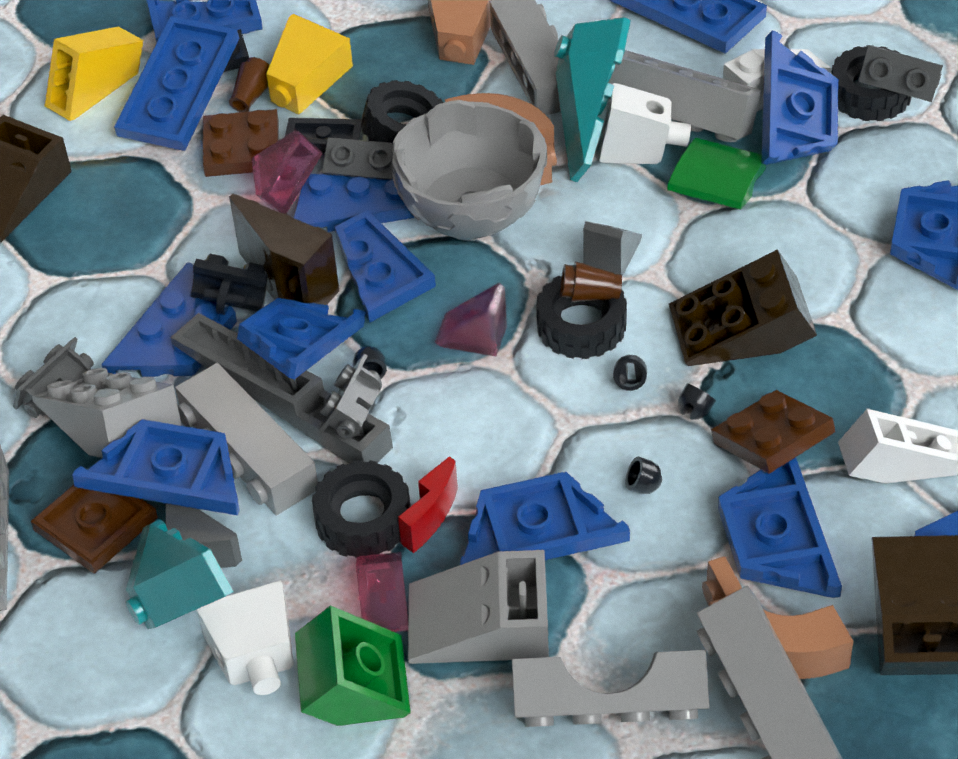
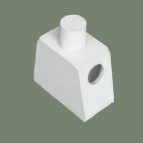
M613 83L615 86L612 96L609 98L600 136L599 162L658 164L662 160L666 144L688 146L691 124L671 121L672 102L668 98Z
M281 580L226 596L197 609L203 636L228 682L232 685H238L251 681L253 691L257 695H268L275 692L281 685L278 672L288 670L294 665L288 611Z

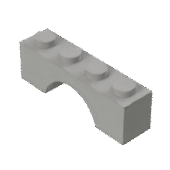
M706 650L655 652L650 666L643 677L628 689L616 693H598L580 685L569 674L561 657L512 659L515 718L525 717V727L553 726V716L573 715V725L602 723V714L621 713V722L650 721V711H669V720L698 719V709H709Z

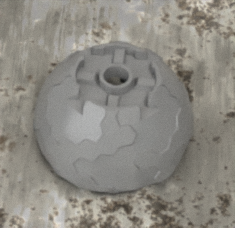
M454 100L438 104L428 113L413 118L398 132L393 141V181L399 196L410 213L417 220H421L441 234L455 237L457 240L475 241L477 238L494 235L515 223L519 218H522L536 201L535 198L539 191L544 168L547 166L545 138L534 122H530L511 110L487 102Z

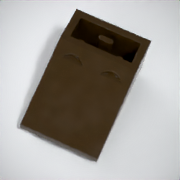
M6 115L0 117V242L72 172L63 137Z
M232 193L229 196L239 254L247 264L252 262L264 265L265 274H268L266 290L274 300L281 298L301 303L328 305L339 292L332 234L322 228L294 219L288 214L260 205L254 200H248Z
M778 249L669 303L687 366L780 354L817 336L798 278Z
M958 535L872 537L880 675L958 674Z

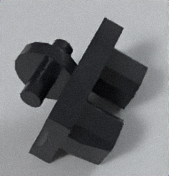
M211 253L205 260H195L191 297L217 303L216 313L226 315L229 306L256 312L264 307L268 274H265L264 265L249 262L244 265L243 269L228 266L229 261L224 256Z

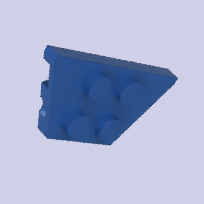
M773 30L765 37L762 164L766 165L829 152L838 145V79L826 69L818 67L813 59L803 51L796 55L779 42L782 35Z
M946 180L935 182L930 186L919 185L902 188L890 255L957 290L958 185L951 186L950 181Z
M187 262L101 364L102 368H106L108 373L112 374L118 373V370H140L142 377H158L163 374L194 376L202 364L172 345L170 337L198 313L231 330L237 323L236 312L232 306H229L226 315L217 314V303L191 297L193 264Z
M277 298L239 324L237 339L287 377L295 380L364 327L366 312L353 309V314L348 318L328 315L329 305L301 303L295 300Z
M142 419L127 430L124 437L114 440L102 449L103 458L89 469L80 466L72 474L74 486L77 488L236 516L240 512L226 435L221 432Z
M796 457L770 474L759 470L748 477L743 485L734 486L718 497V511L741 579L831 598L841 597L842 584Z
M561 472L481 490L476 505V517L471 522L465 555L461 557L460 565L500 551L544 550L545 560L629 542L630 529L623 520L617 523L604 512V504L593 494L582 490L580 483L570 474Z

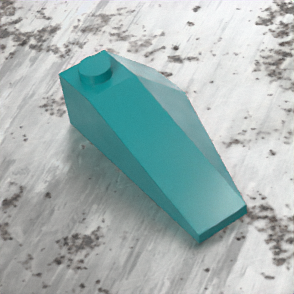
M625 17L577 23L567 36L561 35L554 51V57L559 58L556 68V81L570 180L578 182L593 161L604 119L598 116L603 113L608 99L612 96L615 85L608 82L613 74L615 65L621 64L625 52L631 22L630 19Z
M160 519L143 527L126 586V591L130 599L125 601L126 606L138 625L144 623L147 629L161 626L234 592L210 548L191 537L185 541L182 540L183 538L179 530L172 528L168 531L165 522Z

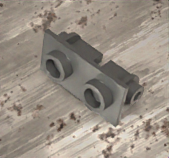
M869 45L858 82L932 102L941 79L943 65Z
M328 137L322 174L392 180V173H394L392 166L393 143Z
M76 337L70 340L64 347L60 344L56 345L47 354L43 361L44 365L36 372L29 370L19 379L15 385L17 392L13 405L16 410L25 402V410L30 416L37 418L39 415L45 416L46 414L33 402L32 396L48 391L47 385L63 380H70L72 382L83 378L82 373L91 370V367L94 365L91 357L85 353L78 355L75 352L78 340Z
M363 354L354 367L346 364L337 377L334 386L339 388L338 393L333 391L323 404L319 413L324 415L325 418L317 433L322 434L329 425L337 430L339 436L345 439L359 434L369 409L382 387L380 375L375 371H368L362 367L367 358L366 354Z

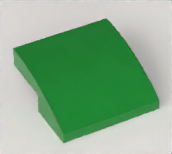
M695 138L677 163L668 182L667 190L741 210L752 197L754 183L765 171L766 164H762V154Z

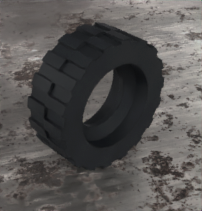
M869 45L853 47L852 50L842 52L840 57L837 56L834 60V65H832L831 74L838 79V110L840 112L846 113L854 119H863V121H884L887 118L897 117V114L903 113L906 110V106L910 105L911 96L882 88H865L853 82L860 77ZM883 46L879 47V48H883V49H886V50H890V49H888V47H883Z
M398 80L380 83L378 87H373L367 96L361 119L363 134L368 137V141L393 143L398 132L406 124L393 120L387 115L388 113H403L417 118L444 102L436 96V93L432 90L429 91L420 84L416 85L409 81L400 82Z
M560 276L553 278L552 282L546 283L542 287L543 291L538 294L536 304L537 332L539 337H542V343L546 347L549 346L552 352L558 355H566L567 358L572 359L574 357L589 359V357L602 356L609 350L612 351L616 348V344L624 338V331H626L627 301L624 298L622 288L619 299L570 302V298L560 296ZM586 305L599 309L602 317L594 323L579 325L564 321L561 313L564 309L572 306Z
M361 460L352 461L350 464L337 466V469L327 472L324 475V479L317 483L315 487L316 493L312 496L315 525L321 541L324 540L326 542V547L330 550H336L339 552V555L345 557L349 555L364 559L365 556L376 557L384 551L389 552L395 548L399 541L401 542L398 516L410 508L411 504L408 485L403 482V476L398 471H393L392 467L386 464H378L377 461L361 462ZM357 496L378 497L384 504V510L380 517L361 523L346 521L342 517L340 510L345 501Z

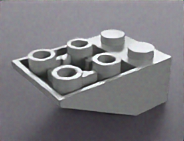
M97 368L82 373L83 378L74 382L63 380L47 385L48 391L32 396L33 402L88 455L103 458L102 449L114 440L124 437L127 430L142 419L181 426L174 385L156 382L154 377L134 378L128 372L112 374L108 373L106 368Z
M544 550L495 552L409 584V664L500 661L549 657Z

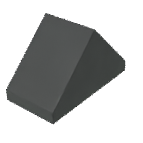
M585 221L583 228V264L623 276L640 244L642 234L605 224Z
M166 503V527L168 531L175 528L179 530L183 538L182 540L185 541L191 537L210 548L221 568L236 567L242 561L239 542L235 532L199 509Z

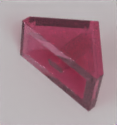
M293 131L252 157L256 195L271 209L287 214L320 159L322 152L299 131Z
M497 283L448 311L444 316L435 343L444 348L496 357L507 328L505 287L501 283Z
M401 552L357 557L356 572L361 618L393 632L408 631L409 622Z

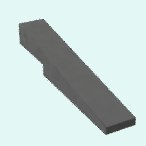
M200 313L195 315L170 337L172 345L206 368L218 362L254 400L349 464L357 460H361V462H369L371 460L378 463L393 448L389 424L370 414L367 415L359 434L349 439L339 436L337 430L329 425L322 434L317 433L325 418L319 412L331 394L324 390L322 378L307 370L295 380L287 377L237 339L238 334Z

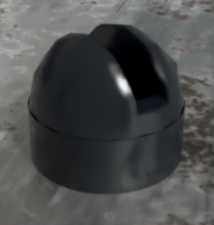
M371 346L360 348L354 355L352 366L354 367L363 354H366L367 358L362 367L368 371L377 372L382 379L387 372L386 361L382 352Z
M628 354L621 357L614 366V381L621 389L627 391L639 389L644 385L647 378L645 362L637 355ZM627 363L634 364L636 379L628 380Z
M687 383L678 399V408L682 415H685L692 408L690 419L697 420L705 417L710 412L716 400L701 389Z
M640 456L634 458L626 473V488L639 494H650L656 491L662 483L659 466L653 461Z

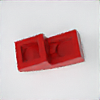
M450 456L418 481L420 500L398 516L401 544L413 554L437 531L455 500L458 490L456 461Z

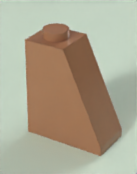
M427 0L439 59L474 65L491 27L489 1L492 0Z

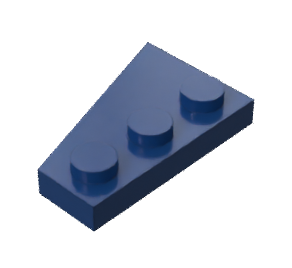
M147 0L156 43L170 16L237 30L241 29L242 34L263 29L256 0H208L207 2Z
M305 174L294 219L314 227H327L328 232L335 231V226L365 210H368L381 223L411 219L414 216L399 196L393 179L383 180L360 176Z
M368 210L335 226L336 239L369 323L436 287L435 275Z

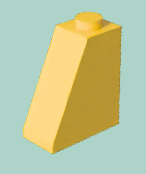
M292 14L287 20L266 73L270 101L298 115L302 113L353 67L350 38Z
M119 26L55 38L45 107L69 121L78 118L138 74L144 40Z

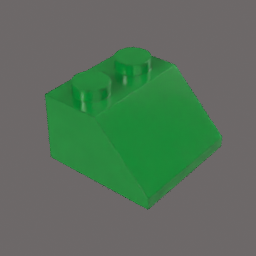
M331 605L295 633L300 708L302 713L336 726L405 718L411 713L402 635Z

